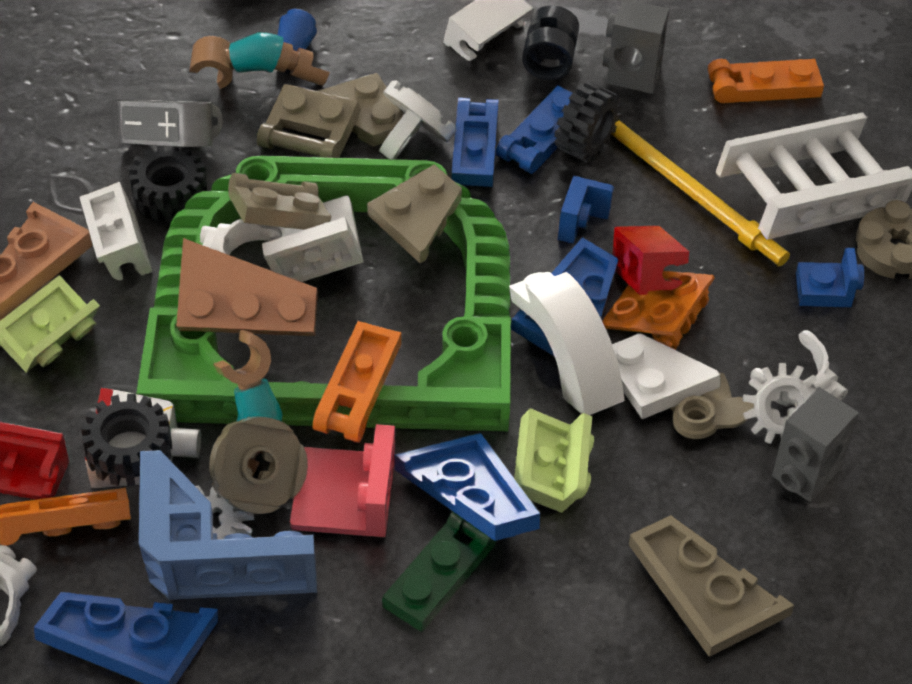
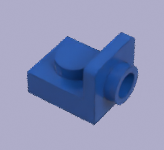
M573 176L561 209L557 240L574 244L579 227L586 229L590 216L608 219L614 187L610 184Z
M845 248L841 263L798 262L796 282L799 306L852 307L856 290H862L864 285L863 264H857L855 248Z

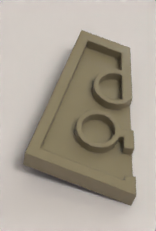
M670 515L630 534V548L709 657L792 615L794 604L781 595L775 598L757 585L758 578L744 568L738 571L717 555V548Z

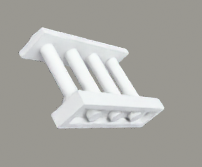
M863 112L726 141L716 169L719 177L743 173L767 203L758 227L767 240L864 217L876 208L886 207V204L892 200L906 202L912 190V170L909 166L883 170L859 142V136L867 119ZM845 150L866 176L850 178L830 153ZM812 158L832 183L815 186L796 161ZM778 165L798 191L781 194L761 168Z

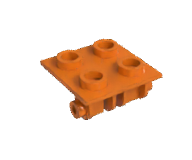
M663 271L662 276L664 279L675 277L682 281V285L673 290L648 291V295H639L628 284L602 322L606 329L651 333L655 341L676 350L679 346V341L683 337L682 334H686L690 330L691 325L697 320L698 313L708 304V287L715 277L708 274Z

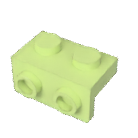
M59 275L0 321V345L26 373L38 363L44 368L62 353L63 349L60 345L70 337L78 341L92 330L96 325L93 318L100 305L94 299L86 304Z
M530 408L521 417L514 479L531 501L562 513L575 500L583 498L587 493L591 482V474L588 472V461L594 444V436L591 434L592 416L582 413L573 423L567 424Z

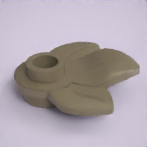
M719 372V388L700 396H689L670 409L674 412L673 425L678 433L687 438L702 439L712 435L717 429L735 428L745 423L748 419L745 420L743 413L753 409L754 403L744 402L742 400L743 397H731L726 376Z

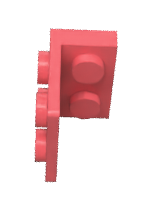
M376 424L374 442L365 443L364 451L304 447L308 460L307 475L301 490L293 499L290 518L291 529L296 531L386 537L394 473L395 426Z

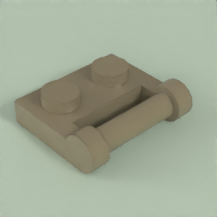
M284 84L266 123L261 124L258 130L257 145L268 149L277 146L324 158H340L361 111L359 102L349 98ZM283 128H287L303 133L324 137L326 139L324 141H321L301 135L284 132L282 130Z
M232 173L228 186L229 198L244 223L306 230L331 221L332 216L318 197V186L316 183L303 181L300 185L253 180L248 179L246 174Z

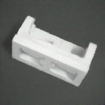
M475 0L449 17L443 43L448 47L451 46L468 61H472L477 55L467 47L465 42L474 50L479 51L485 43L512 25L516 28L525 25L522 18L531 16L533 7L525 0Z
M118 182L81 196L80 200L99 263H105L111 276L116 280H122L123 275L119 267L124 263H133L135 270L141 275L153 272L135 211L121 183Z

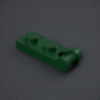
M452 511L446 524L382 596V607L423 632L492 550L498 540L494 541ZM463 534L474 539L469 546L458 541Z

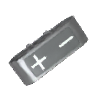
M117 101L119 143L182 147L213 145L212 139H215L222 129V114L219 108L210 102Z

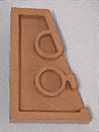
M35 202L30 205L26 211L28 219L21 228L14 227L7 236L9 244L0 254V321L93 246L88 229Z
M183 238L176 323L179 331L239 333V330H245L252 334L315 336L318 299L316 287Z

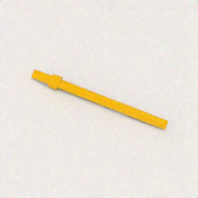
M620 120L615 123L617 128L615 133H611L612 136L735 231L740 242L752 251L759 250L778 266H782L787 262L790 253L773 239L767 240L758 229V222L755 220L748 221Z

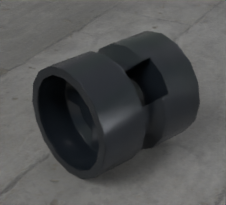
M549 5L539 8L531 16L522 54V63L531 75L539 79L556 80L566 76L572 69L580 24L577 17L570 10L562 6Z

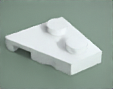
M641 333L612 344L621 374L623 393L642 419L676 406L689 396H700L720 387V374L717 370Z

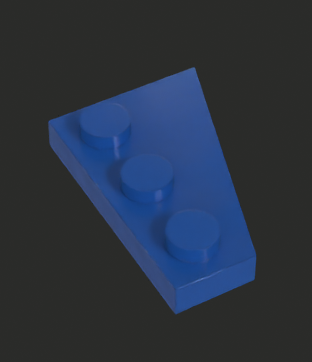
M582 237L551 274L553 276L566 272L570 274L588 295L601 318L618 258ZM520 309L512 318L511 330L554 356L542 329L529 315Z
M481 433L394 455L395 471L494 541L540 529L539 511Z
M60 592L34 626L35 640L143 684H177L217 624L218 609L200 607L199 613L173 611V604L154 602L153 608L126 606L121 598Z

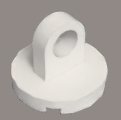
M397 80L391 81L383 93L405 114L385 139L379 152L388 159H396L421 126L439 139L448 142L457 131L456 126L451 121H448L444 126L441 123L443 116L436 107L409 87L405 88L403 86L401 88V84Z

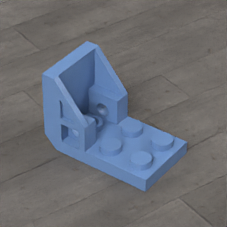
M161 450L140 451L139 546L149 581L169 600L317 593L313 535H303L297 531H283L275 534L274 537L253 538L248 534L235 533L227 535L223 539H218L217 533H213L211 502Z

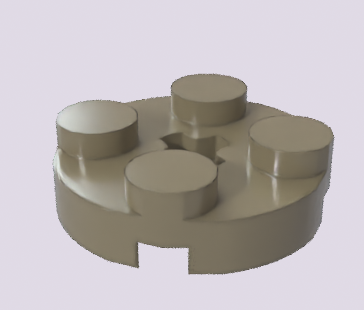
M892 200L886 204V207L876 208L861 219L855 238L858 245L856 252L866 267L881 276L894 278L896 273H910L908 279H912V209L906 202ZM900 239L906 244L900 242L895 245L891 243V240Z
M252 416L238 422L229 423L223 428L221 435L214 443L210 455L209 470L213 481V488L219 496L223 497L231 506L254 514L271 513L279 509L280 507L278 506L285 504L289 498H294L301 490L308 468L306 451L303 445L299 443L297 436L293 433L294 431L287 424L279 420ZM263 451L262 457L265 461L270 462V467L268 471H260L258 478H253L252 470L247 468L249 458H254L256 452Z

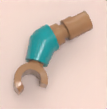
M257 32L231 44L221 37H203L193 45L189 72L198 73L205 67L218 69L217 84L220 89L226 87L232 81L234 69L238 73L260 70L269 73L277 70L284 73L288 69L291 76L320 86L325 84L330 73L311 66L313 52L300 47L297 51H294L293 45L283 42L282 36L267 32Z
M239 330V341L246 343L250 348L251 356L248 363L243 368L237 370L232 369L231 365L223 360L213 364L219 374L238 384V387L234 389L238 411L236 422L252 416L268 417L282 422V410L267 379H263L269 371L271 364L270 350L267 344L258 336L245 330ZM263 451L256 452L255 457L248 460L247 468L252 470V477L260 463L256 460L259 452L263 453Z

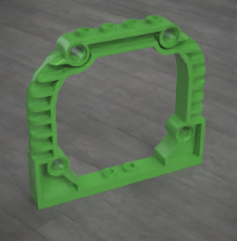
M251 156L242 160L236 168V173L246 174L248 179L294 185H300L303 181L316 183L318 186V197L322 203L348 196L352 203L353 212H367L368 202L434 164L447 175L442 165L427 160ZM231 175L217 179L212 184L211 191H202L191 197L185 204V208L174 216L164 240L154 308H150L136 394L170 401L174 404L177 422L229 424L236 422L238 418L234 389L238 387V384L219 374L213 365L222 360L227 362L219 355L216 332L179 331L176 327L183 238L203 245V243H200V233L203 226L218 228L220 223L232 224L236 220L241 219L228 194ZM457 182L455 183L462 188L461 202L455 212L447 217L446 227L443 231L447 233L462 252L466 269L464 317L452 319L444 326L442 333V355L418 371V386L383 385L367 420L366 427L375 428L376 424L404 429L509 431L511 352L509 244L503 225L495 218L494 212L489 206L479 199L471 198L469 190ZM304 381L295 383L268 382L282 410L283 423L296 426H313L316 409L328 384ZM339 405L336 412L349 415L352 408Z

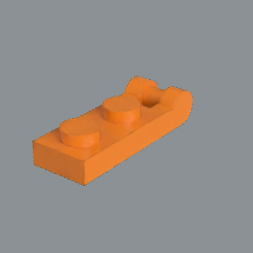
M716 59L707 67L709 79L714 83L712 87L714 97L720 103L822 97L824 88L815 59L730 64L726 59Z
M360 321L357 322L316 409L313 419V430L326 434L333 430L344 433V439L355 442L361 441L366 429L367 420L400 349L401 332ZM339 405L352 408L349 415L336 411Z
M126 488L0 505V544H14L18 541L21 534L42 531L45 536H60L71 532L72 527L92 525L94 529L117 527L121 524V520L131 519Z

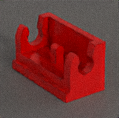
M620 226L614 228L612 255L618 258L615 272L639 295H648V291L673 290L682 285L680 279L675 277L664 279L662 273L668 265L680 266L689 262V251L660 226Z
M0 422V493L35 500L55 497L69 464L63 434Z

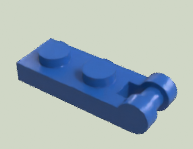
M557 86L510 135L507 134L501 138L496 147V156L507 162L514 160L519 163L521 169L533 174L557 149L554 142L557 138L554 137L555 130L560 126L556 124L558 118L563 117L564 112H562L564 105L568 106L570 103L569 97L572 92Z
M458 97L457 131L455 132L452 180L461 185L493 187L499 99H486V103L470 102V98Z

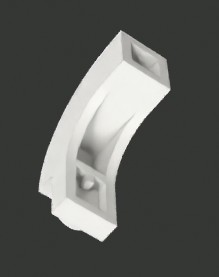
M550 272L534 273L527 276L524 281L509 286L512 302L529 315L544 332L557 362L563 398L581 414L591 415L625 401L617 358L607 330L590 298L570 274L566 272L553 276Z

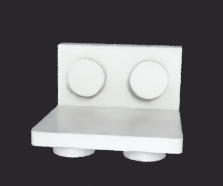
M343 196L323 203L332 216L330 222L306 230L278 227L282 232L281 238L262 243L264 258L270 269L278 274L303 282L363 263L350 198Z

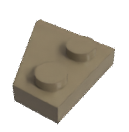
M378 73L318 90V92L349 98L359 102L361 111L351 132L371 146L383 144L404 115L402 110L384 95L383 91L387 87Z
M434 164L368 202L367 213L373 221L419 263H422L429 255V246L435 236L440 237L446 227L447 217L455 212L461 202L462 188Z

